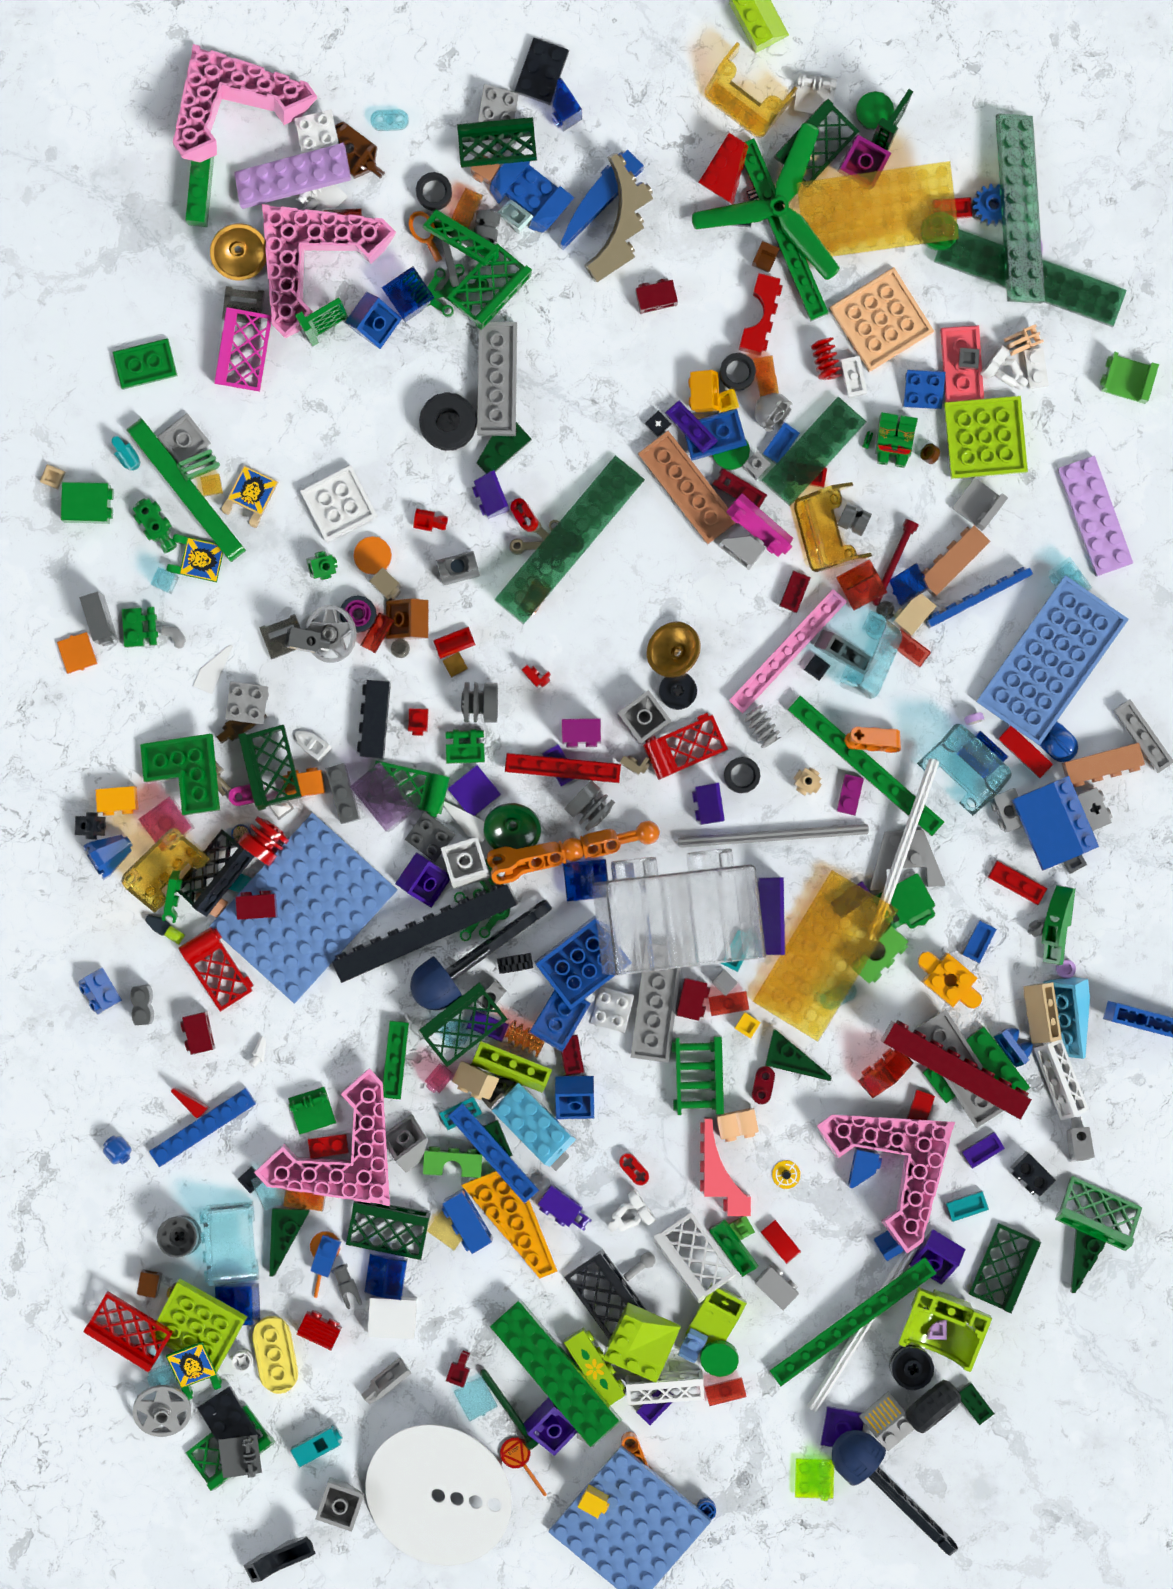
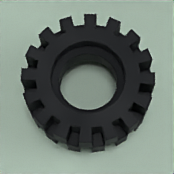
M531 953L497 959L499 974L533 968Z

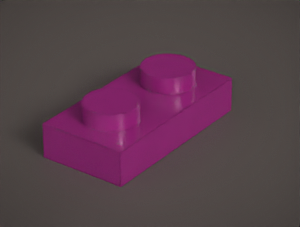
M848 774L844 775L836 812L856 816L864 778Z

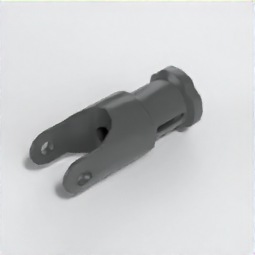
M342 1264L333 1268L331 1272L336 1276L337 1286L347 1309H350L347 1292L352 1293L356 1297L359 1305H362V1300L354 1279L350 1277L347 1270L348 1264Z

